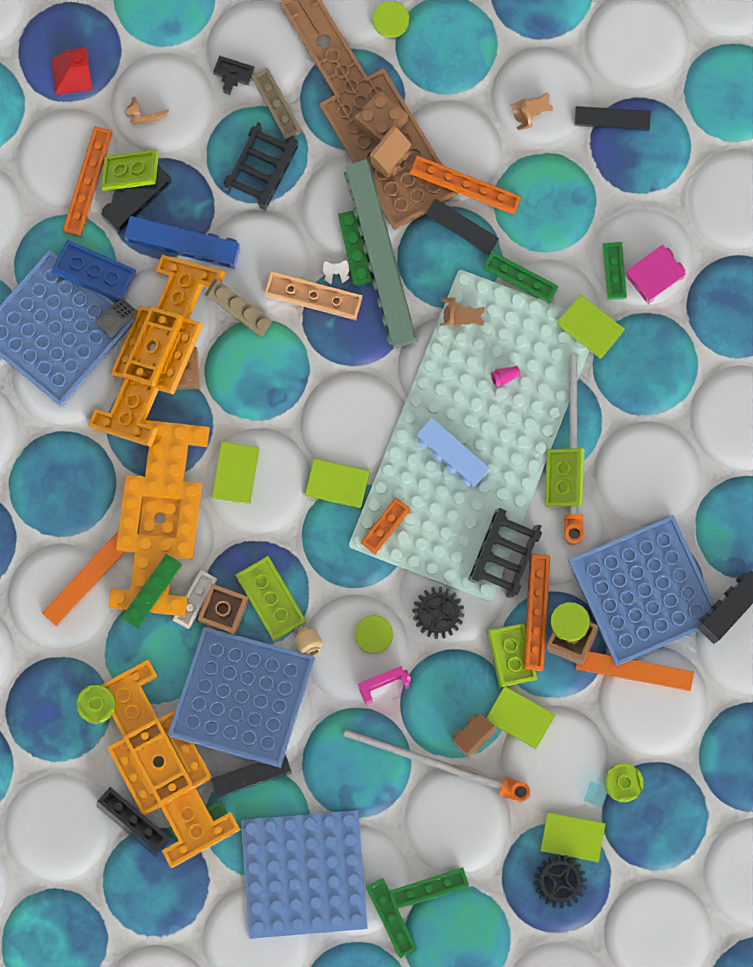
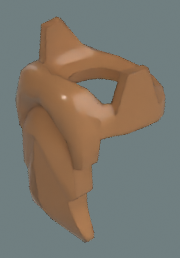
M545 93L539 98L523 99L510 104V106H513L514 118L522 123L516 127L518 131L532 127L534 116H538L544 111H553V106L548 103L549 93Z
M132 97L131 104L125 110L126 115H133L130 123L133 125L160 120L169 112L168 109L140 116L136 97Z
M453 297L442 298V302L449 303V305L444 309L443 319L445 323H441L440 326L456 327L461 326V324L484 325V321L481 318L485 311L484 307L471 309V307H462L460 304H455L456 300Z

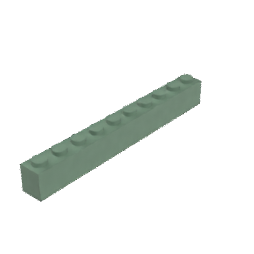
M366 159L346 165L344 176L346 182H350L351 190H349L351 200L355 201L354 214L356 219L359 218L361 225L358 226L361 237L364 236L365 243L363 248L365 254H369L370 258L368 267L375 277L372 280L373 286L379 292L380 297L377 298L380 309L383 308L385 314L382 316L384 326H388L389 329L387 334L388 342L395 348L417 343V337L370 162Z

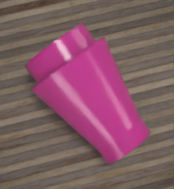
M518 366L498 368L491 372V379L496 387H502L513 379L520 377L521 374Z

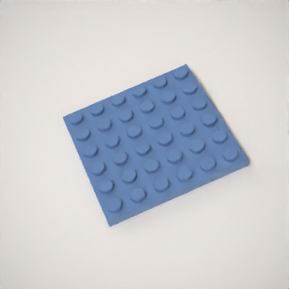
M49 250L0 305V357L62 407L126 334L135 320L131 318L113 339L106 335L97 326L95 321L115 303L106 296L51 273L58 256Z
M674 515L568 560L615 667L699 631L697 627L701 624L699 621L705 613L710 614L713 611L711 608L714 604Z
M204 627L168 736L281 768L315 657Z
M358 810L241 820L249 939L368 929Z

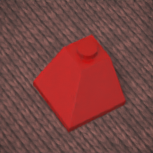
M86 48L66 50L51 58L56 95L93 90L89 54Z

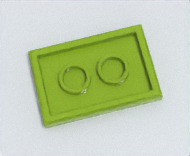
M152 149L105 156L101 189L109 191L156 184L158 150Z
M581 294L557 322L559 327L599 359H602L625 331L622 326Z
M228 442L221 443L212 494L213 499L250 504L259 447Z
M583 448L547 449L545 507L582 506Z
M314 458L305 496L361 509L370 471Z
M525 623L486 631L499 688L538 680L536 670L523 669Z
M504 687L486 719L494 726L537 749L555 715L511 689Z
M547 812L540 851L599 862L605 823Z

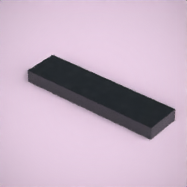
M576 106L575 126L649 131L651 111Z
M436 198L425 216L488 255L499 239Z

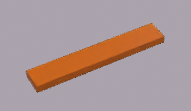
M94 126L62 230L64 233L82 236L104 164V158L113 134L112 130Z
M416 155L409 173L515 215L521 199L519 195Z
M118 531L42 612L55 626H58L125 554V552L116 551Z
M530 555L523 669L544 670L550 556Z
M589 652L584 665L576 664L575 669L691 691L694 671L630 660L615 667L611 656Z

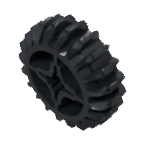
M432 587V594L425 590V598L422 595L418 596L422 602H414V605L419 607V609H412L413 613L418 614L413 617V620H420L415 626L417 628L423 626L420 631L422 634L428 630L427 637L435 633L434 638L438 639V633H441L442 638L445 639V632L452 636V628L455 631L459 630L455 624L462 625L463 621L458 619V617H464L465 614L459 612L464 609V606H457L461 599L454 600L456 597L455 592L449 596L450 589L447 588L445 593H442V587H439V592L435 593V588ZM441 598L436 606L426 605L431 599ZM446 601L450 602L453 606L455 616L446 612L444 608ZM442 605L441 613L444 615L439 618L437 617L435 621V612L433 611L438 608L440 609ZM422 610L431 614L432 621L430 625L425 622ZM441 620L451 621L446 627L435 628Z
M556 855V861L554 862L553 857L550 856V864L543 860L542 864L545 868L537 867L541 875L534 874V877L540 878L539 881L533 882L534 885H540V888L536 889L535 892L539 893L542 891L543 894L539 899L542 900L546 896L548 899L545 901V904L548 905L550 901H553V908H556L557 902L560 903L561 909L564 908V902L567 903L568 907H571V899L577 903L578 899L575 896L583 897V893L579 892V889L586 890V886L581 885V882H586L587 878H580V875L585 874V871L578 872L577 869L581 867V864H577L574 867V858L568 863L567 855L564 856L563 861H560V855ZM555 865L566 866L559 875L548 871ZM571 870L576 877V887H573L567 880ZM566 873L563 878L567 886L560 885L555 890L557 886L555 883L557 882H555L554 878H560ZM545 876L553 883L550 893L547 892L544 886ZM560 889L572 892L566 898H555L556 893Z

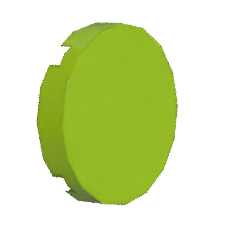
M396 1L381 3L373 13L372 22L374 29L385 38L399 37L409 26L407 9Z
M567 602L559 605L551 615V627L558 638L573 642L586 635L590 618L583 606Z
M377 615L366 616L357 624L355 640L359 648L366 653H382L392 643V627L383 617Z
M90 685L83 689L77 698V711L89 723H104L111 718L115 711V697L105 686Z
M619 763L612 766L607 771L604 779L608 795L618 802H629L636 799L644 787L641 772L629 763Z

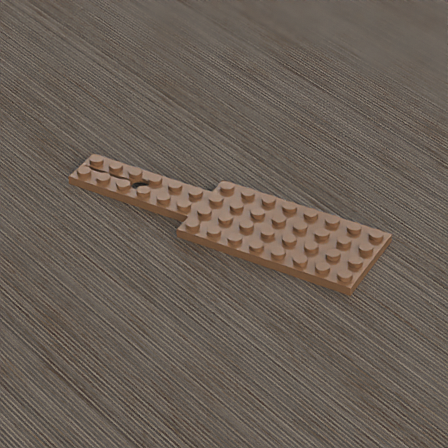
M284 0L280 2L281 8L334 96L321 102L319 107L353 163L367 159L371 165L370 154L378 144L355 125L354 117L379 90L408 114V122L400 129V132L412 144V154L407 161L403 160L399 165L401 166L396 175L392 174L389 179L371 166L383 213L393 230L395 231L425 214L435 198L445 203L459 195L457 192L409 174L416 155L440 165L442 163L385 69L382 68L367 77L321 0ZM321 35L331 39L330 45L326 48H321L316 43L317 38Z

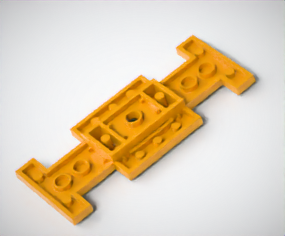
M166 255L161 256L155 270L157 274L169 277L156 308L139 306L134 318L135 321L130 327L110 373L112 376L124 380L112 410L108 413L95 409L88 424L92 429L149 447L152 446L158 429L144 423L158 390L174 395L203 327V324L189 319L203 287L209 288L214 279L222 282L226 274L219 269ZM156 343V347L150 351L151 345Z
M151 420L145 421L144 424L156 427L158 432L152 446L149 447L145 477L126 475L116 551L135 553L130 590L111 588L109 608L127 610L165 554L174 559L193 560L203 484L184 481L189 445L208 447L210 427ZM161 513L165 515L166 519L163 523L159 524L155 522V517ZM169 584L150 613L186 617L188 597L169 595Z
M148 659L102 684L115 697L116 707L112 717L123 735V739L110 745L107 749L141 813L146 816L162 808L179 840L161 850L170 868H173L241 829L231 812L213 821L196 788L213 777L195 744L168 736L176 710L158 719L141 687L158 678ZM156 757H163V766L155 767L154 759Z

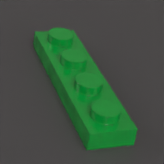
M354 210L339 213L338 218L353 286L370 284L372 279L367 256L363 248V238L358 229L360 225L359 220L356 219Z
M493 251L483 266L484 270L550 304L559 287Z
M165 554L122 618L136 628H139L183 565L168 554Z
M462 867L390 890L388 894L395 911L468 888L469 884Z
M382 878L365 886L399 958L417 951L399 910H393L388 894L389 889L384 879Z

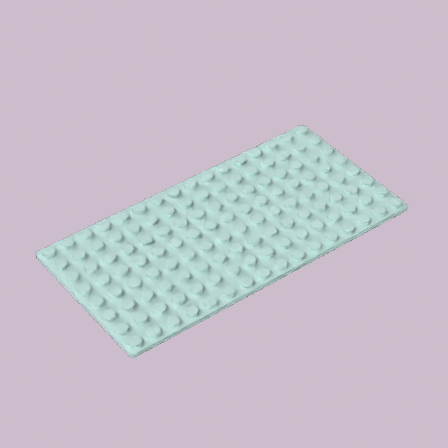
M459 270L447 298H455V304H460L462 307H471V309L484 307L485 311L481 315L484 325L461 324V326L456 327L440 326L441 323H445L443 319L444 309L449 305V303H445L349 542V547L490 602L498 585L486 580L472 583L468 581L469 575L496 509L506 510L505 516L507 519L522 525L547 461V449L552 448L570 402L569 355H577L578 381L589 350L557 325L558 320L567 309L551 303L548 304L538 298L464 270ZM518 366L521 374L520 377L513 379L502 387H496L493 384L491 372L494 369ZM431 418L490 468L487 475L474 489L471 486H465L460 481L461 477L457 473L453 475L446 469L447 465L442 460L438 462L431 455L432 451L428 448H422L417 443V434ZM396 497L411 508V510L375 555L360 542ZM505 526L500 527L498 532L500 537L514 543L519 533ZM499 544L493 545L491 550L493 555L507 561L512 551ZM486 562L484 569L487 573L501 578L505 568L492 562Z

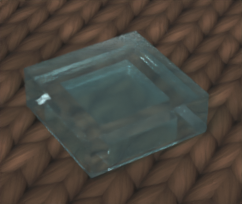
M590 782L583 800L602 808L607 791L605 787Z

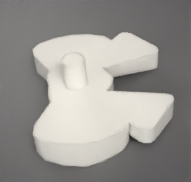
M346 260L340 264L324 262L323 273L326 276L324 280L332 284L333 274H339L344 284L349 279L347 276L349 273L348 262Z

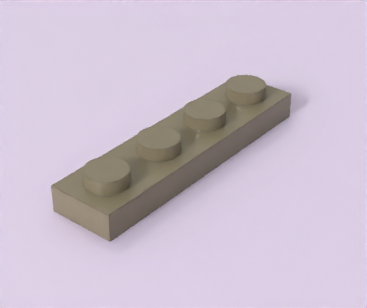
M268 67L252 75L251 78L285 141L301 134L302 130Z
M218 279L213 280L204 294L260 337L264 336L272 323L269 318Z

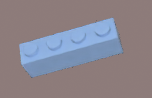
M433 418L417 434V443L422 448H428L432 451L431 455L438 462L442 460L447 465L446 469L453 475L457 473L461 477L460 481L465 486H471L474 489L489 472V467Z

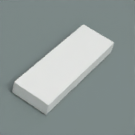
M200 570L185 596L188 597L186 617L174 616L172 621L190 630L203 607L211 584H215L218 579Z

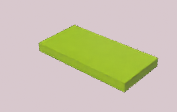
M269 556L235 574L273 641L307 623Z

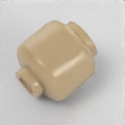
M307 627L300 629L294 638L299 653L310 656L320 653L323 643L318 632Z

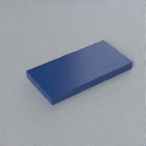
M67 240L51 273L119 302L124 298L136 274V269Z

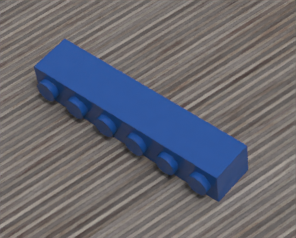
M136 215V217L130 216L124 236L127 243L232 269L236 267L241 247L240 243H237L235 239H221L218 235L212 233L208 235L201 234V231L196 229L185 230L182 226L172 224V226L165 225L160 220L148 221L146 220L147 218Z

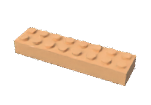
M275 272L270 273L265 291V297L352 320H357L362 302V295Z

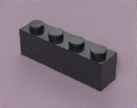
M157 166L156 184L130 187L125 191H120L111 204L108 203L103 207L102 218L119 234L128 225L130 216L136 217V215H139L172 183L171 177Z
M752 570L747 574L743 572L735 580L737 584L734 587L730 586L723 593L725 595L723 600L718 599L712 605L713 611L710 614L705 613L699 620L701 624L697 629L713 644L721 640L753 604Z
M285 754L281 768L257 762L211 778L216 796L219 799L291 774L292 770Z
M111 787L98 799L97 808L153 856L156 857L169 843L170 837Z

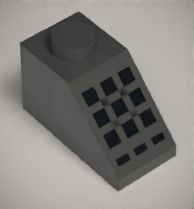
M122 299L110 306L95 322L106 335L113 339L138 311L125 299Z

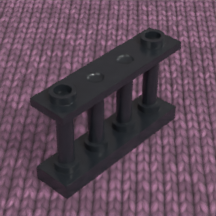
M257 122L256 126H252L248 134L250 138L231 175L226 176L223 185H225V191L228 194L233 187L257 198L259 208L266 211L299 147V142L292 137L286 143L261 132L262 125L260 122ZM257 138L282 149L284 153L281 159L273 158L254 149L253 146ZM251 155L273 165L275 168L273 175L264 174L245 165L248 156ZM240 171L266 182L265 190L260 192L236 181Z
M498 508L494 512L468 581L478 583L479 580H486L507 589L506 597L513 598L515 595H518L521 589L519 583L535 542H538L541 538L542 532L540 529L542 526L538 524L533 529H529L507 519L505 516L507 511ZM505 526L529 536L526 547L500 537V534H498L500 527ZM499 544L522 554L519 565L493 555V552H491L493 545ZM486 562L495 563L515 572L512 583L487 573L484 569Z

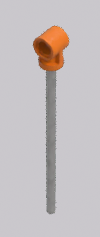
M569 355L570 448H577V355ZM578 506L570 507V514L564 515V540L569 545H577L584 536L583 515L578 514ZM576 530L579 533V537L577 539L570 538L569 531Z
M347 729L345 730L344 737L501 789L500 796L517 802H524L530 796V787L524 782L505 777L502 782ZM517 787H524L526 789L524 797L520 798L515 795Z

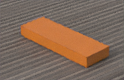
M395 497L360 543L376 555L410 512L411 508Z

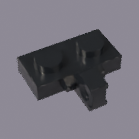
M219 55L213 75L222 77L221 82H224L223 93L230 95L233 85L238 86L241 83L249 86L255 68L254 66Z

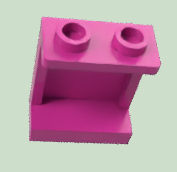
M661 245L636 263L625 274L626 278L648 305L677 281L684 279L686 275L684 266L680 262L677 263L675 261L673 252L668 247L665 248L664 245Z
M402 666L358 684L365 705L373 703L370 691L401 679L405 689L409 688L411 678L407 669L403 670Z

